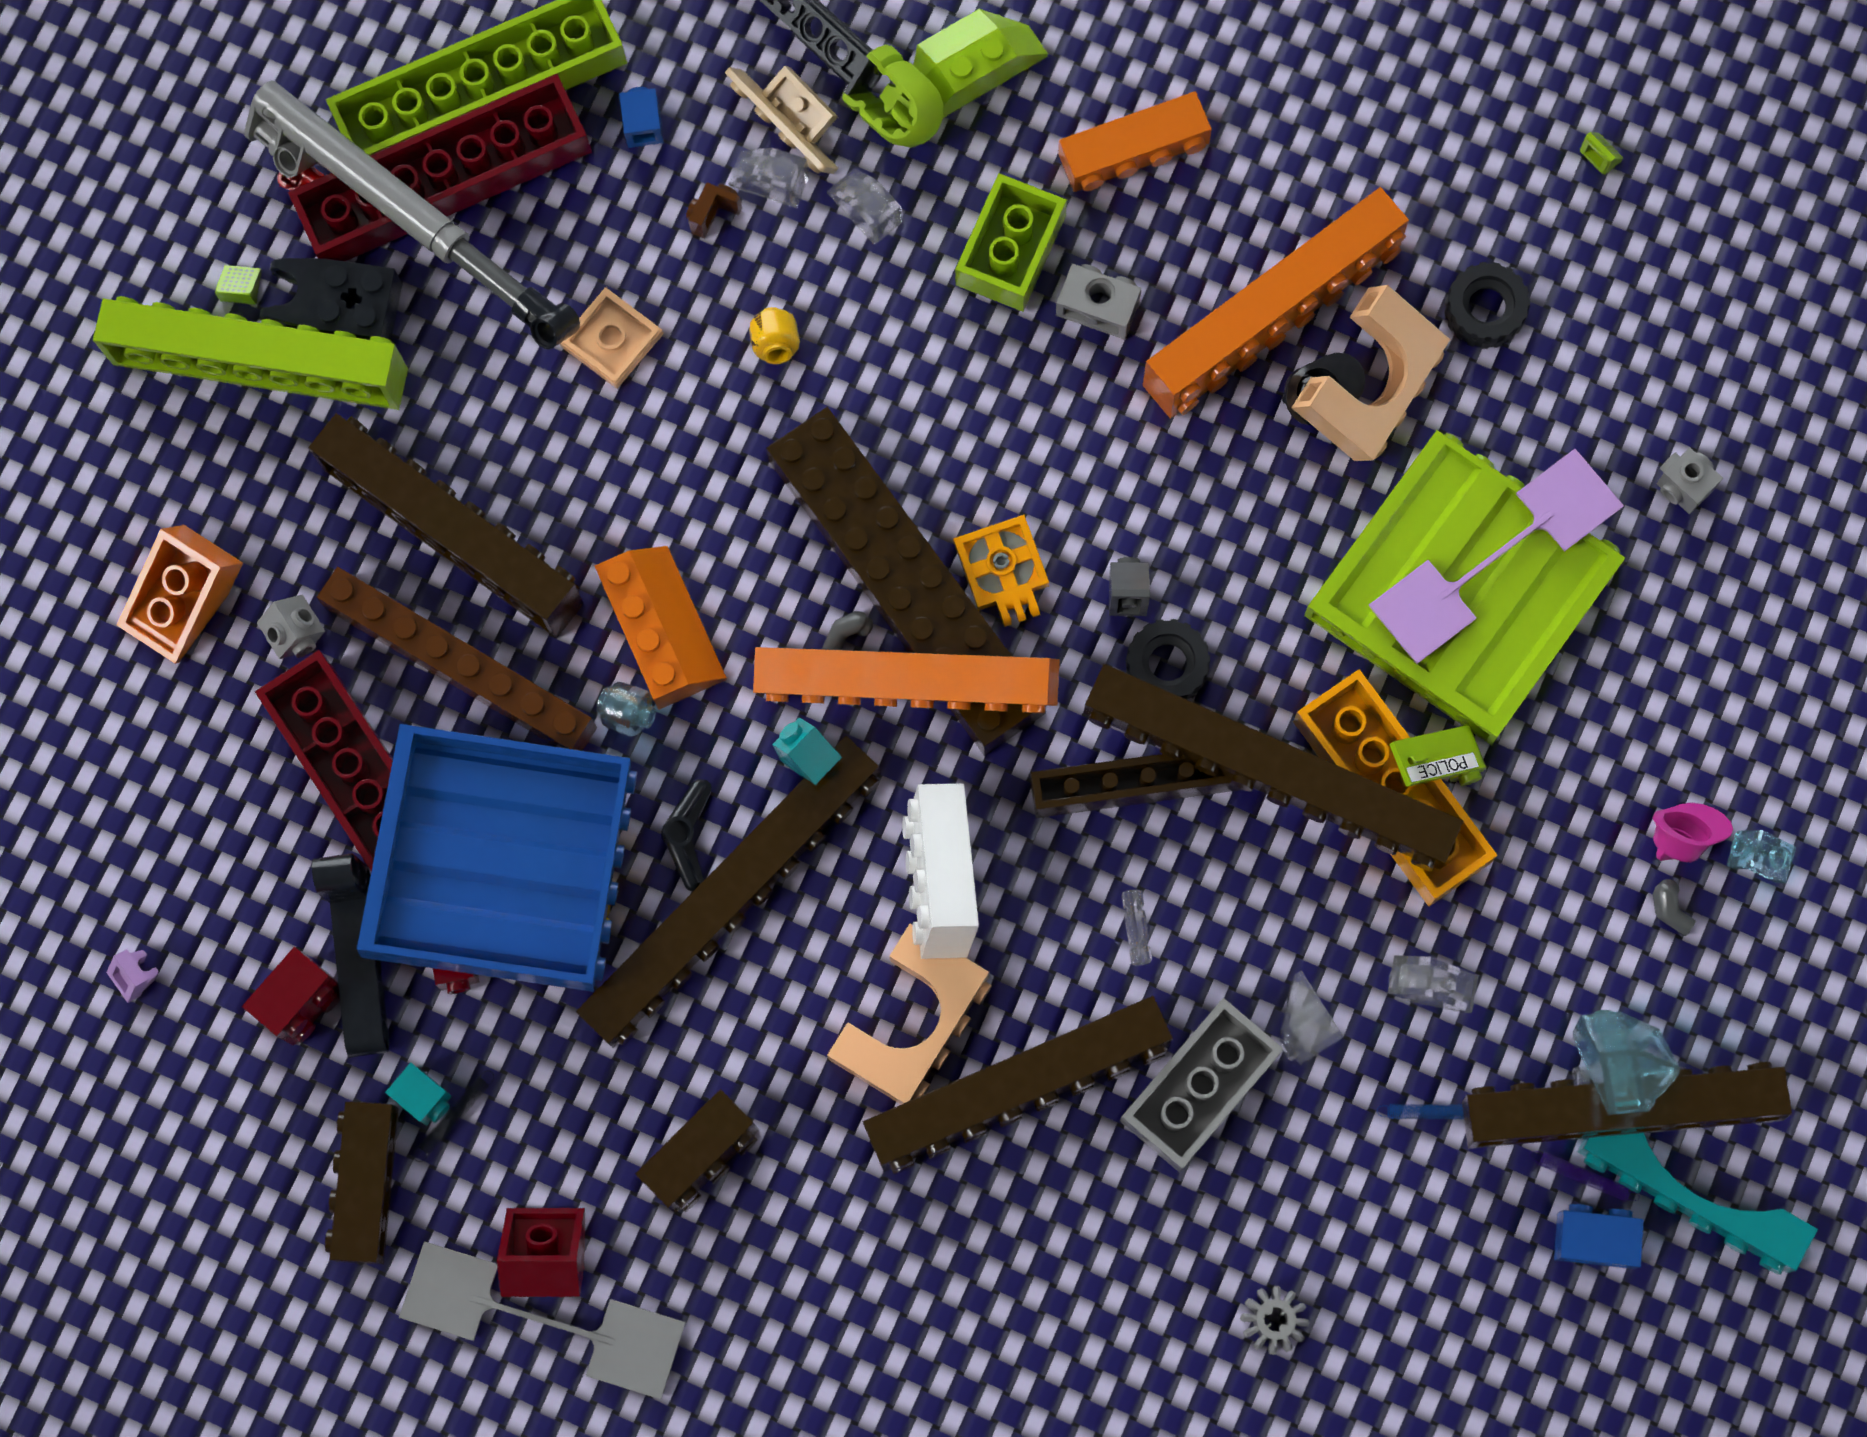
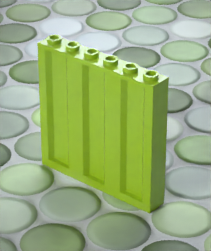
M1436 430L1307 606L1304 616L1462 726L1470 725L1475 735L1492 746L1622 564L1625 557L1619 554V548L1612 542L1605 539L1599 540L1590 533L1564 552L1547 531L1542 529L1533 531L1460 587L1459 596L1477 619L1416 664L1368 605L1427 560L1431 562L1445 580L1449 582L1458 581L1532 525L1534 521L1531 511L1516 495L1519 490L1525 487L1519 479L1511 475L1504 476L1494 469V464L1488 458L1480 454L1473 455L1463 448V443L1457 437L1449 433L1442 434Z

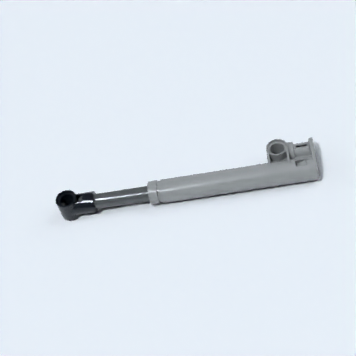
M269 81L256 92L251 102L244 135L248 140H258L269 148V154L273 156L274 164L282 175L292 178L313 165L320 163L429 251L434 252L443 262L449 264L454 261L511 306L512 314L530 327L531 335L540 347L549 350L553 349L579 330L580 320L576 311L571 306L564 303L555 305L535 288H526L471 245L468 242L469 234L458 225H455L452 220L277 82Z

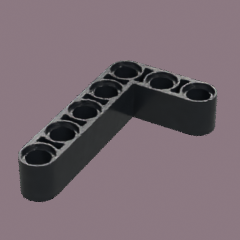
M353 853L312 859V877L315 890L330 903L343 1036L347 1056L352 1058L389 1052V1034L381 960L361 958L357 951L371 877L370 870Z

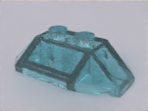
M1599 1010L1594 1014L1580 1016L1573 1030V1040L1608 1115L1649 1111L1655 1104V1099L1663 1094L1679 1075V1065L1660 1029L1623 1012Z

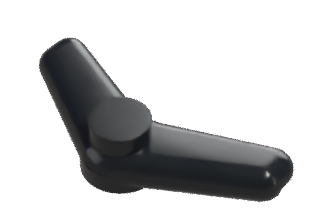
M696 779L692 782L663 825L661 831V838L666 844L682 882L688 891H694L704 881L692 843L693 827L712 789L710 782L702 779Z

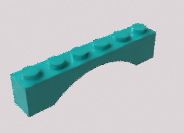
M1644 1133L1584 1138L1577 1150L1578 1153L1585 1156L1583 1162L1589 1167L1601 1173H1605L1606 1169L1620 1177L1618 1182L1622 1186L1624 1185V1187L1626 1186L1627 1189L1629 1188V1190L1640 1193L1641 1189L1655 1197L1653 1202L1660 1208L1670 1213H1675L1676 1210L1690 1217L1688 1223L1696 1229L1710 1234L1712 1230L1726 1238L1724 1244L1741 1254H1746L1747 1251L1761 1258L1759 1262L1761 1266L1778 1275H1781L1782 1271L1789 1273L1797 1270L1818 1231L1814 1226L1784 1209L1742 1211L1720 1206L1697 1196L1680 1184L1661 1165L1650 1148Z

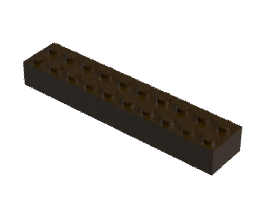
M828 406L766 448L770 464L909 653L1012 657ZM971 702L970 710L950 709L984 756L1046 714V706L1045 713L1022 712V704H1008V712L985 711V703Z

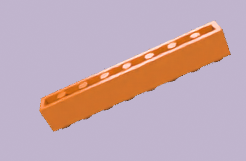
M755 647L753 693L766 694V701L789 702V695H802V703L824 704L825 696L838 697V704L861 705V698H874V706L897 707V699L911 700V707L934 708V701H948L947 709L970 710L971 702L985 703V711L1008 712V704H1022V712L1045 713V706H1058L1060 660L1031 657Z

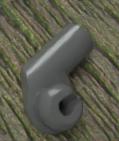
M854 611L837 619L833 623L821 650H842L847 637L856 633L859 636H867L873 629L872 619L866 617V614L861 611Z
M1664 879L1655 886L1653 892L1655 914L1658 919L1683 936H1686L1696 920L1679 910L1678 893L1680 890L1678 884L1671 879Z

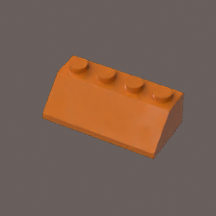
M668 546L629 550L594 565L658 710L727 680Z

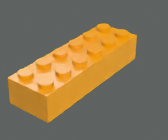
M1360 669L1297 711L1293 723L1319 758L1463 820L1447 861L1441 870L1433 868L1432 871L1417 867L1411 863L1412 857L1397 852L1396 855L1390 854L1428 906H1431L1490 865L1498 856L1442 779L1409 787L1405 786L1389 744L1397 740L1410 738V736Z

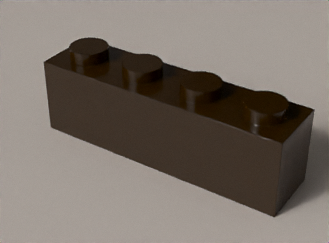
M345 1101L344 1111H339L337 1133L342 1134L341 1148L335 1151L333 1157V1172L338 1174L337 1188L331 1190L329 1197V1212L334 1213L333 1228L327 1230L325 1237V1251L330 1253L329 1260L384 1265L399 1108L393 1104Z

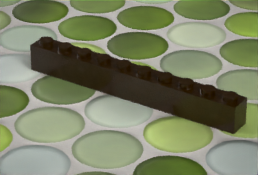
M1103 664L1084 706V714L1089 716L1088 720L1101 728L1109 729L1110 726L1123 730L1125 731L1124 736L1135 743L1144 745L1148 741L1159 746V751L1169 758L1181 760V757L1189 759L1196 763L1195 767L1208 775L1216 776L1217 773L1230 777L1232 778L1231 783L1242 790L1252 792L1253 788L1268 794L1266 798L1276 805L1288 807L1291 804L1304 810L1302 814L1310 820L1318 823H1324L1325 820L1339 825L1338 830L1341 833L1355 839H1360L1361 836L1376 842L1374 846L1379 850L1392 855H1396L1397 852L1412 857L1411 863L1428 871H1432L1433 868L1441 870L1463 823L1461 819L1106 664Z
M845 736L834 747L842 758L816 785L804 778L575 1011L612 1048L618 1043L623 1046L631 1040L638 1031L635 1025L645 1015L651 1018L665 1004L663 997L672 987L676 990L680 989L692 976L693 973L690 969L700 959L703 962L707 961L718 950L720 945L717 941L726 932L733 934L742 926L747 919L744 914L753 904L757 907L762 905L774 891L771 886L780 877L787 879L798 868L800 862L797 859L807 849L813 852L822 844L827 837L824 832L834 821L838 825L842 823L854 809L851 804L860 795L867 797L880 783V780L877 778L880 775L879 766L850 738Z

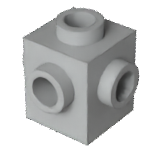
M1689 448L1681 456L1675 452L1660 467V470L1664 473L1657 482V485L1661 488L1662 495L1669 502L1675 505L1679 504L1686 512L1691 514L1716 489L1723 477L1713 469L1714 466L1708 457L1700 452L1696 453Z
M303 594L274 601L257 621L266 640L279 659L293 655L296 658L308 655L316 648L315 643L325 632Z

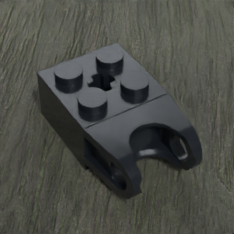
M279 258L271 262L269 270H271L272 275L297 285V292L295 297L284 305L262 308L259 316L260 320L270 319L282 323L283 327L296 329L298 325H308L317 328L321 333L334 334V331H346L354 334L356 338L370 340L372 336L392 339L403 285L394 268L324 258Z

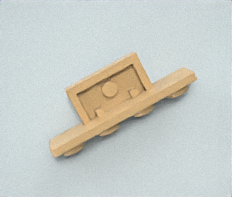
M784 66L764 90L742 69L729 67L725 71V74L732 80L731 88L738 95L745 99L749 98L756 105L754 111L760 118L769 124L773 122L780 130L779 137L788 146L794 149L797 147L805 155L803 161L811 170L818 174L820 172L834 174L837 171L838 167L815 143L838 116L790 67Z

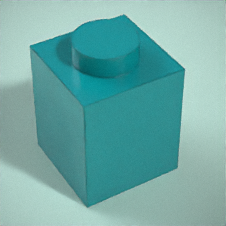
M411 1062L385 1092L426 1126L431 1121L434 1123L438 1122L450 1108V1104L447 1102L452 1097L443 1087Z

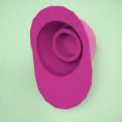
M1685 803L1656 811L1653 815V820L1656 824L1653 841L1657 846L1656 858L1660 861L1675 859L1682 862H1694L1701 857L1709 846L1731 837L1733 831L1731 821L1715 808L1698 803Z

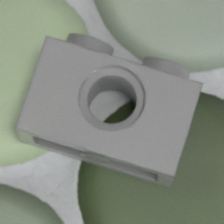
M1072 263L1056 303V316L1125 340L1140 302L1142 288L1136 286L1134 281L1126 277L1117 276L1112 278L1102 274L1098 268L1092 265L1082 264L1078 266ZM1102 293L1109 300L1106 303L1098 304L1093 302L1090 297L1094 294Z

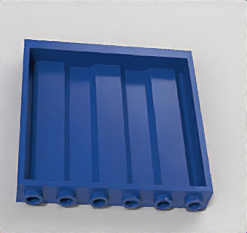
M400 724L357 945L360 957L594 992L595 981H603L606 958L600 957L602 943L609 944L612 929V920H606L608 905L615 906L619 883L612 882L614 867L622 868L625 845L618 844L621 830L628 831L631 808L625 807L627 793L634 794L637 771H631V759Z

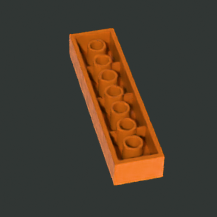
M1379 187L1149 358L1145 365L1143 387L1170 419L1179 412L1181 415L1187 414L1199 403L1198 398L1208 390L1210 393L1218 391L1228 381L1227 376L1236 369L1242 372L1250 367L1257 359L1256 354L1264 348L1274 349L1286 338L1285 333L1295 325L1298 329L1305 326L1315 316L1314 311L1323 304L1329 307L1337 302L1344 294L1342 290L1351 283L1357 286L1365 281L1372 274L1371 268L1381 261L1387 264L1401 252L1400 246L1406 237L1405 231L1409 219L1382 187Z

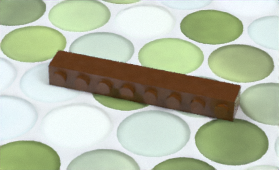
M338 566L316 597L326 610L555 747L583 751L597 729L590 716Z

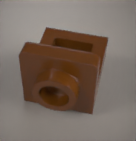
M706 182L699 198H694L691 201L686 213L691 234L705 239L719 208L740 215L742 204L738 193L727 185L718 184L715 186Z

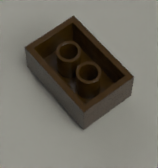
M720 1089L635 1175L671 1211L677 1213L682 1209L684 1212H687L701 1198L702 1195L698 1191L708 1181L715 1184L730 1169L726 1163L737 1152L740 1156H743L758 1141L755 1134L759 1129Z

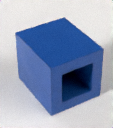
M634 87L629 89L628 92L619 93L623 129L628 148L664 143L656 89Z

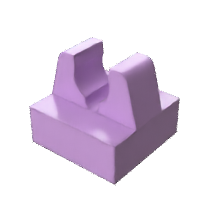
M126 949L114 955L106 972L127 1003L140 997L142 992L155 980L158 974L156 967L149 971H142L139 967V964L143 963L147 957L146 952L143 950L129 953Z

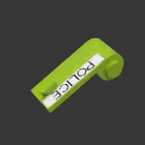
M1470 725L1397 740L1389 744L1406 787L1448 777L1451 782L1459 781L1460 786H1466L1481 780V772L1487 768Z

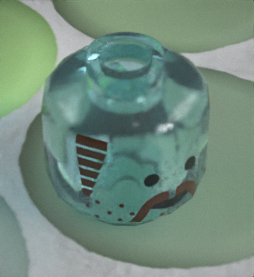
M617 682L611 687H606L602 691L597 703L596 711L601 718V723L607 729L627 736H636L644 728H650L656 716V708L652 706L651 694L645 689L625 682Z

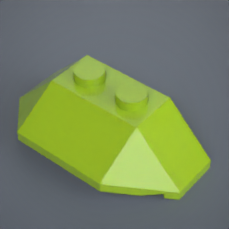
M977 9L919 43L913 66L928 78L939 91L943 102V114L946 117L1048 57V53L1029 25Z

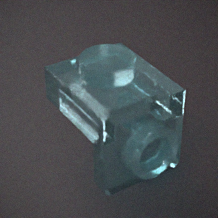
M1764 830L1737 831L1731 845L1727 865L1733 869H1748L1775 883H1786L1796 847Z

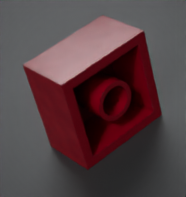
M293 947L242 1007L275 1036L294 1046L297 1041L302 1043L312 1034L316 1027L314 1022L323 1011L328 1013L340 1001L338 981L309 956Z

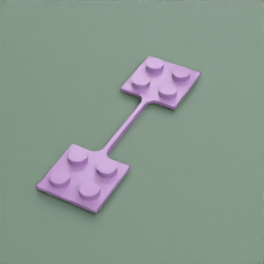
M1573 449L1516 493L1533 514V524L1458 581L1449 582L1427 560L1368 605L1416 664L1477 619L1459 596L1460 587L1535 530H1545L1565 552L1624 507L1576 449Z

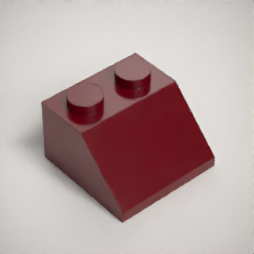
M507 1208L497 1257L501 1297H580L584 1274L585 1208Z

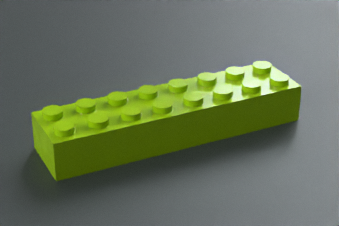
M555 0L325 100L340 133L370 156L554 74H558L564 89L567 90L627 64L623 44L602 0Z
M123 296L116 297V300L102 299L93 337L94 343L112 365L395 410L400 409L408 367L396 345L392 344V341L387 338L372 336L370 340L360 339L346 331H334V334L321 333L317 328L308 325H298L297 329L283 327L282 323L270 319H263L261 323L247 321L243 316L231 313L225 314L224 317L213 316L208 311L199 308H189L187 312L175 310L173 306L161 302H153L152 306L139 304L136 300Z

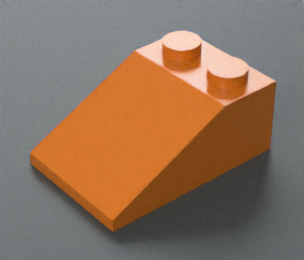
M186 525L162 528L156 537L116 625L175 664L179 663L229 595L243 562Z

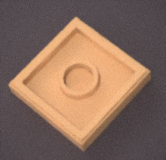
M605 287L579 318V330L560 343V346L618 389L664 333L660 327Z

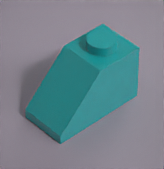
M800 717L795 722L785 726L779 738L772 744L784 765L815 785L842 758L813 725Z

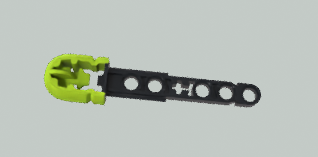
M760 0L793 31V35L848 84L843 92V101L853 111L860 112L861 118L880 136L895 145L914 147L927 142L937 133L944 117L940 93L933 83L910 62L903 61L902 55L890 45H883L873 50L819 0H793L792 5L796 8L795 11H790L792 5L788 0ZM815 17L820 19L823 26V31L818 38L811 31V22ZM839 40L844 41L847 45L848 52L844 60L839 59L836 55L835 48ZM882 74L887 75L895 85L892 83L887 84L879 96L880 98H876L871 92L879 82Z

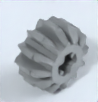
M1280 1286L1272 1288L1271 1300H1269L1263 1288L1257 1290V1296L1261 1305L1248 1298L1245 1301V1305L1255 1311L1254 1315L1246 1313L1240 1316L1241 1321L1253 1322L1254 1327L1243 1331L1244 1337H1250L1257 1332L1259 1337L1253 1345L1257 1350L1264 1345L1266 1340H1269L1268 1352L1270 1355L1276 1354L1278 1340L1285 1352L1292 1351V1344L1287 1336L1292 1337L1295 1341L1302 1342L1304 1339L1303 1334L1294 1328L1295 1326L1306 1327L1309 1325L1308 1319L1296 1318L1295 1315L1306 1309L1305 1304L1300 1303L1293 1308L1289 1305L1296 1295L1293 1291H1289L1284 1299L1280 1300ZM1273 1309L1280 1311L1278 1317L1283 1315L1285 1321L1283 1325L1277 1326L1276 1332L1270 1330L1271 1324L1266 1325L1264 1317L1272 1314Z

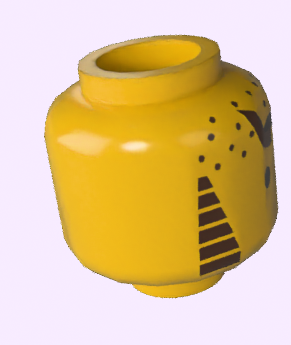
M769 307L755 315L751 320L749 332L752 350L758 358L769 364H782L790 360L799 349L800 339L797 322L788 311Z

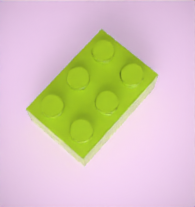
M998 173L956 266V286L1024 312L1065 220L1067 200Z

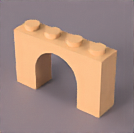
M1388 285L1369 287L1349 317L1381 345L1387 356L1389 376L1383 393L1377 400L1367 405L1357 400L1330 376L1311 377L1291 407L1354 461L1374 460L1384 452L1387 447L1386 440L1393 429L1398 427L1405 419V410L1412 399L1423 391L1426 377L1442 361L1445 354L1444 349L1450 341L1444 333Z
M912 924L908 925L889 958L891 963L927 984L936 994L941 1007L936 1029L929 1038L916 1046L894 1048L879 1042L848 1022L827 1054L830 1061L899 1104H904L926 1094L930 1087V1084L925 1081L933 1068L938 1071L942 1068L951 1052L946 1048L953 1035L958 1038L961 1037L971 1020L966 1015L974 1002L979 1005L982 1003L992 986L987 983L989 971L967 958L921 959L920 945H914Z

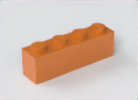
M1194 91L1059 139L1058 155L1073 192L1082 189L1084 191H1092L1102 186L1104 181L1112 178L1125 179L1137 173L1140 168L1149 165L1153 167L1162 166L1168 163L1172 157L1185 152L1188 155L1200 152L1210 143L1212 129L1198 95Z

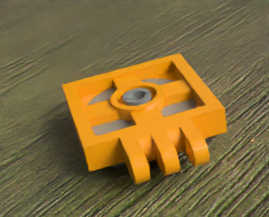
M1025 515L953 538V543L978 611L996 605L1004 627L1012 625L1008 610L1014 609L1018 622L1026 620L1022 607L1026 604L1029 606L1032 617L1040 615L1033 592L1049 587V580Z

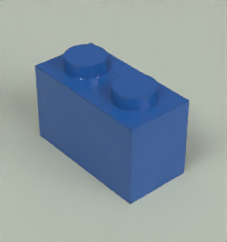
M1569 1204V1210L1557 1213L1554 1260L1626 1269L1641 1267L1644 1219L1632 1218L1633 1211L1608 1209V1215L1593 1213L1592 1206Z

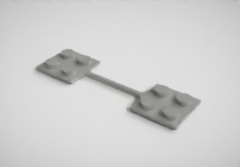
M424 1241L399 1318L474 1341L481 1318L487 1310L498 1309L588 1337L593 1342L594 1351L586 1373L587 1377L662 1399L686 1322L610 1299L603 1323L598 1330L586 1331L495 1302L491 1297V1288L498 1269L496 1263Z

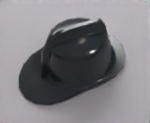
M1337 352L1296 369L1288 377L1285 383L1284 396L1281 397L1283 403L1287 405L1291 416L1301 424L1311 425L1291 408L1311 377L1330 376L1358 400L1364 390L1365 375L1364 369L1357 359L1349 354Z

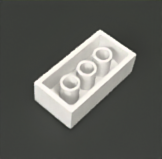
M918 784L914 799L908 800V816H903L902 822L903 838L910 839L911 851L906 852L907 874H913L914 886L909 888L910 909H916L917 921H914L912 926L914 945H920L921 959L967 958L979 927L964 784Z

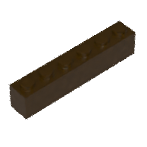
M1164 754L1031 772L1030 778L1036 818L1242 789L1234 786L1231 783L1232 778L1220 773H1217L1216 776L1208 775L1195 767L1196 763L1189 759L1181 757V760H1175Z

